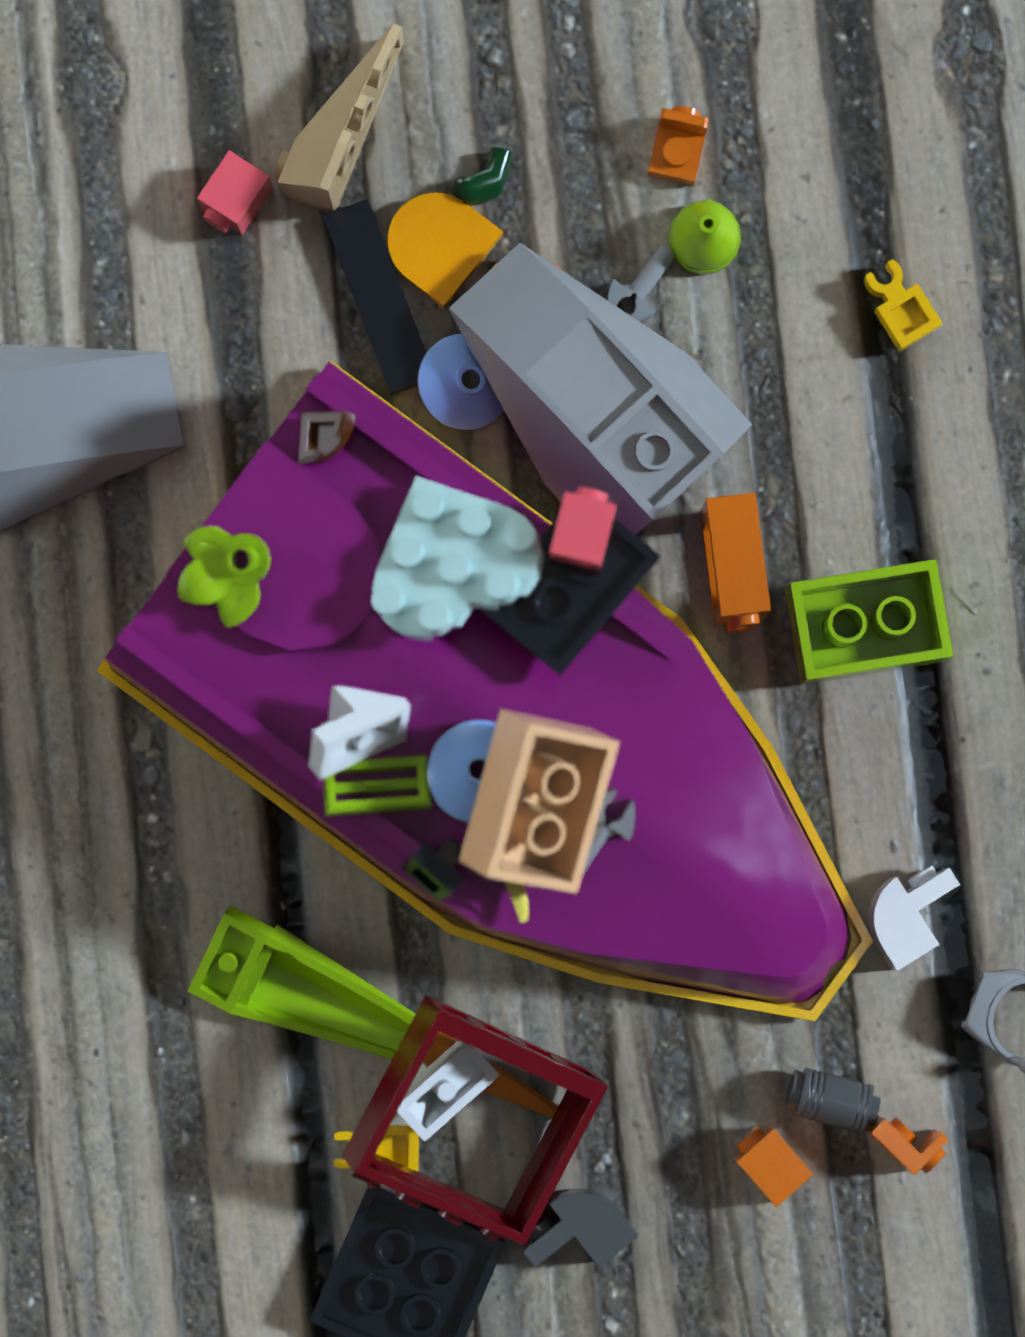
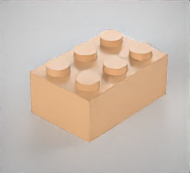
M500 709L459 861L487 878L578 894L620 741L590 727Z

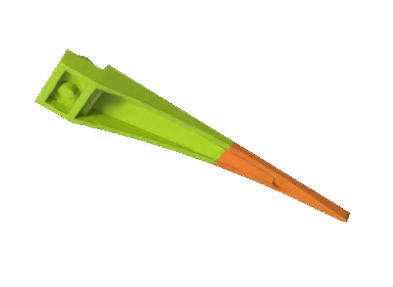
M231 905L223 914L187 990L191 994L231 1015L312 1035L391 1060L416 1014L278 924L273 928ZM438 1032L424 1062L430 1066L458 1040ZM487 1060L500 1076L488 1085L483 1092L548 1117H553L559 1105Z

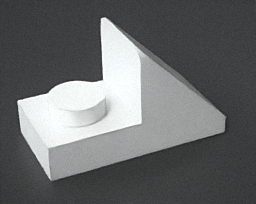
M344 686L332 687L329 721L312 731L309 767L322 780L406 741L411 704L402 697Z
M458 1040L430 1066L423 1061L397 1113L425 1142L500 1075L478 1049Z

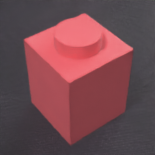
M229 150L197 199L202 210L205 211L202 217L210 225L223 233H227L231 228L243 235L274 188L269 175Z
M578 487L576 494L565 491L550 549V559L601 571L617 505L607 502V493L586 487Z

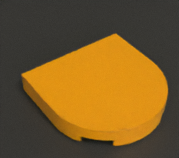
M426 193L412 198L396 212L389 226L388 249L397 272L407 282L445 310L501 239L503 231L455 196L445 193Z

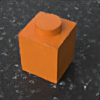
M770 1125L763 1131L758 1126L754 1127L735 1145L740 1151L733 1157L734 1160L776 1208L814 1175Z

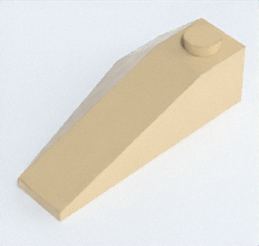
M392 24L295 138L290 152L282 151L274 171V178L279 179L278 186L282 196L326 213L338 209L404 43L401 26Z

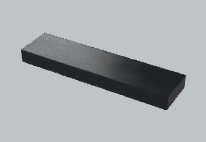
M368 199L323 215L390 395L392 396L418 386V371L426 350Z

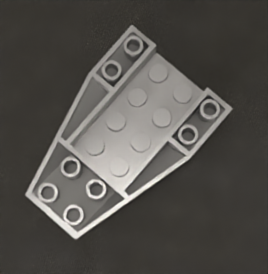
M521 243L513 248L448 309L544 485L561 503L563 502L565 491L576 494L578 487L591 488L607 493V502L617 504L614 517L635 535L654 520L713 465L752 425L686 352Z

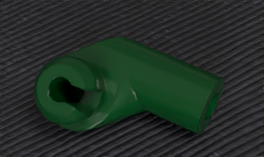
M492 147L483 171L467 177L460 176L454 180L451 188L452 196L461 199L464 204L469 206H477L497 198L503 191L514 154L503 148Z

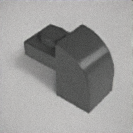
M569 1189L549 1199L550 1206L559 1217L553 1222L548 1216L538 1221L528 1239L529 1241L526 1245H523V1253L533 1266L537 1267L575 1236L600 1268L639 1236L625 1215L608 1197L590 1189Z

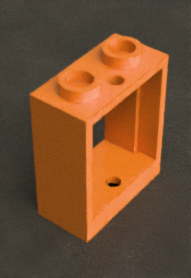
M756 492L706 498L700 511L714 627L726 625L727 633L755 630L756 625H759L760 621L771 611Z

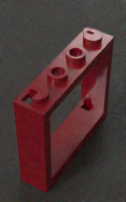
M425 995L342 1156L353 1170L352 1177L365 1182L371 1189L378 1190L382 1184L396 1190L395 1196L413 1207L421 1208L423 1203L438 1208L437 1213L453 1224L464 1226L465 1222L469 1221L480 1226V1232L496 1242L498 1239L505 1242L506 1238L526 1245L609 1086L590 1069ZM438 1032L567 1089L505 1209L376 1154Z

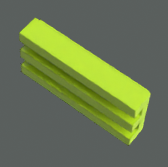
M427 755L365 759L324 778L323 789L326 816L429 810L431 807L427 776ZM417 770V778L335 783L334 776ZM418 790L419 796L336 801V795Z

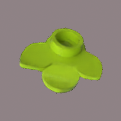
M218 526L201 527L193 531L184 539V544L189 554L195 560L185 568L180 576L178 596L181 600L195 605H209L216 602L225 627L237 626L244 622L260 603L259 581L264 578L270 567L269 549L261 538L250 533H240L232 536ZM240 550L247 552L250 558L246 569L239 567L236 562V556Z

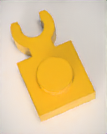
M891 259L885 265L887 272L891 275V282L889 284L878 283L872 272L866 274L864 284L870 294L882 298L885 302L878 306L874 313L898 351L901 352L939 329L943 323L918 283L905 290L901 284L903 280L902 269L895 260Z
M390 1124L376 1154L419 1172V1135L409 1125ZM337 1131L334 1134V1140L349 1141L354 1131ZM344 1158L334 1159L335 1167L340 1169L350 1168Z

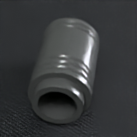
M805 1067L803 1072L794 1070L787 1090L785 1108L793 1110V1116H801L808 1120L862 1133L866 1125L874 1126L879 1112L880 1097L873 1096L874 1087L871 1084L867 1085L866 1083H860L859 1081Z

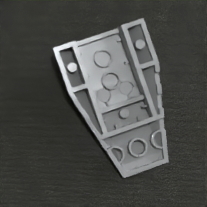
M0 344V532L19 525L20 521L35 514L47 512L61 505V502L85 491L90 492L103 486L104 482L117 476L131 473L185 447L167 352Z

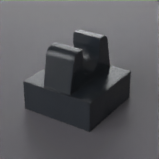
M450 837L447 842H443L436 851L425 843L415 850L400 868L436 901L440 902L451 895L465 879L453 868L459 861L463 846L453 837Z

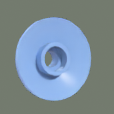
M462 333L445 337L428 350L422 359L418 371V391L423 405L433 418L453 429L474 430L492 423L502 414L504 410ZM465 371H470L476 376L477 384L473 389L466 388L462 383V375Z
M474 720L454 726L440 737L429 757L427 776L434 799L446 813L462 822L469 823L481 781L474 779L470 775L469 768L475 761L486 763L496 727L495 722Z

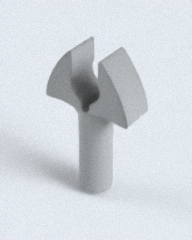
M660 246L632 284L622 286L613 279L607 301L617 307L621 302L629 301L634 297L635 311L630 316L642 324L651 319L656 314V308L648 304L647 295L674 260L675 255L673 251L666 246Z
M616 788L606 790L584 872L608 837L620 834L629 841L633 834L635 806L632 798H630L623 809L622 815L604 823L606 819L604 814L605 807L617 793Z

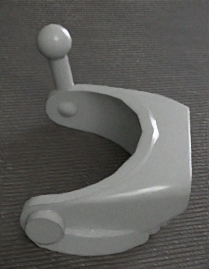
M1004 969L996 972L983 971L979 975L980 981L976 982L978 988L971 999L970 1010L961 1027L986 1049L1000 1055V1061L1019 1067L1021 1072L1025 1074V1057H1018L1013 1052L1004 1049L995 1036L993 1025L995 1008L1001 997L1014 986L1025 984V971L1018 969Z

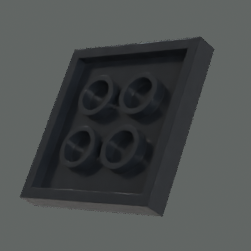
M380 1185L378 1190L367 1187L309 1322L343 1337H466L505 1247L506 1240L504 1242L498 1239L496 1242L482 1234L479 1228L467 1223L464 1226L453 1224L437 1213L438 1210L425 1204L421 1208L413 1207L396 1197L395 1191Z

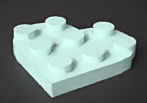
M416 476L376 569L372 587V605L385 623L400 635L411 640L432 641L431 637L444 635L455 626L460 628L474 608L495 611L499 609L498 606L510 604L521 595L524 597L528 596L541 578L545 560L539 534L525 516L510 507Z

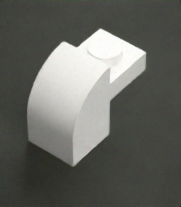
M933 865L923 869L907 880L912 887L907 891L897 877H891L875 892L869 906L868 927L873 942L891 970L898 971L939 946L938 941L922 918L919 910L960 885L950 868H943L936 872Z

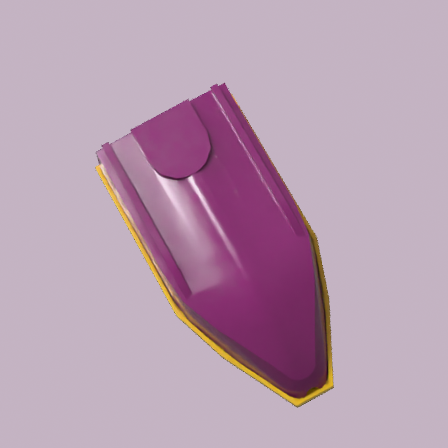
M332 361L328 362L320 374L315 375L306 387L304 395L272 437L265 441L201 526H218L232 536L240 533L254 534L267 545L271 558L270 567L264 578L259 581L260 603L256 610L241 624L227 628L221 620L216 602L209 605H195L181 600L178 596L180 576L185 568L195 560L185 547L166 572V577L129 626L126 625L116 638V643L96 671L448 934L597 983L816 1021L871 946L873 940L772 744L687 624L676 613L639 586H636L560 677L478 608L473 609L460 628L455 626L444 635L431 637L432 641L425 642L407 639L392 630L372 605V587L376 569L416 476L510 507L527 518L539 534V537L544 534L552 522ZM349 412L356 415L352 433L345 446L337 455L325 463L307 467L298 464L302 413ZM240 550L237 553L236 562L243 569L248 567L250 558L247 552ZM334 686H344L402 697L411 704L406 741L367 759L427 755L428 767L432 749L443 734L454 726L468 721L486 720L497 723L500 709L590 727L620 741L607 789L616 788L617 793L605 807L604 814L606 819L604 823L622 815L623 809L630 798H632L635 806L633 834L629 841L620 834L607 838L584 872L578 894L524 884L529 903V915L525 923L519 921L503 880L487 878L461 861H458L453 868L465 879L451 895L438 902L400 867L415 850L425 843L436 851L443 842H447L450 837H453L463 846L469 823L455 819L446 813L434 799L431 790V807L429 810L326 816L323 789L324 779L321 780L309 767L312 731L329 721L331 690ZM475 761L471 764L469 773L474 779L481 780L485 762ZM417 770L334 776L335 783L417 778ZM418 790L336 795V801L419 796Z

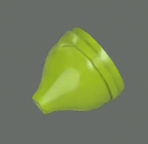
M704 199L693 202L680 210L672 220L668 240L669 248L673 251L675 260L679 265L689 272L705 275L714 274L729 266L738 254L741 235L739 224L730 210L716 201Z

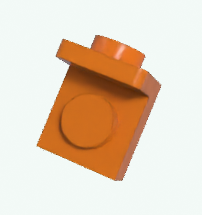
M674 106L672 110L662 109L647 176L694 187L709 119L701 117V113L698 110L686 106Z
M877 1116L874 1126L869 1125L865 1129L907 1172L916 1175L920 1169L924 1173L929 1172L940 1162L946 1153L941 1147L948 1141V1138L942 1132L934 1129L915 1148L912 1143L917 1137L896 1117L889 1123L885 1118Z

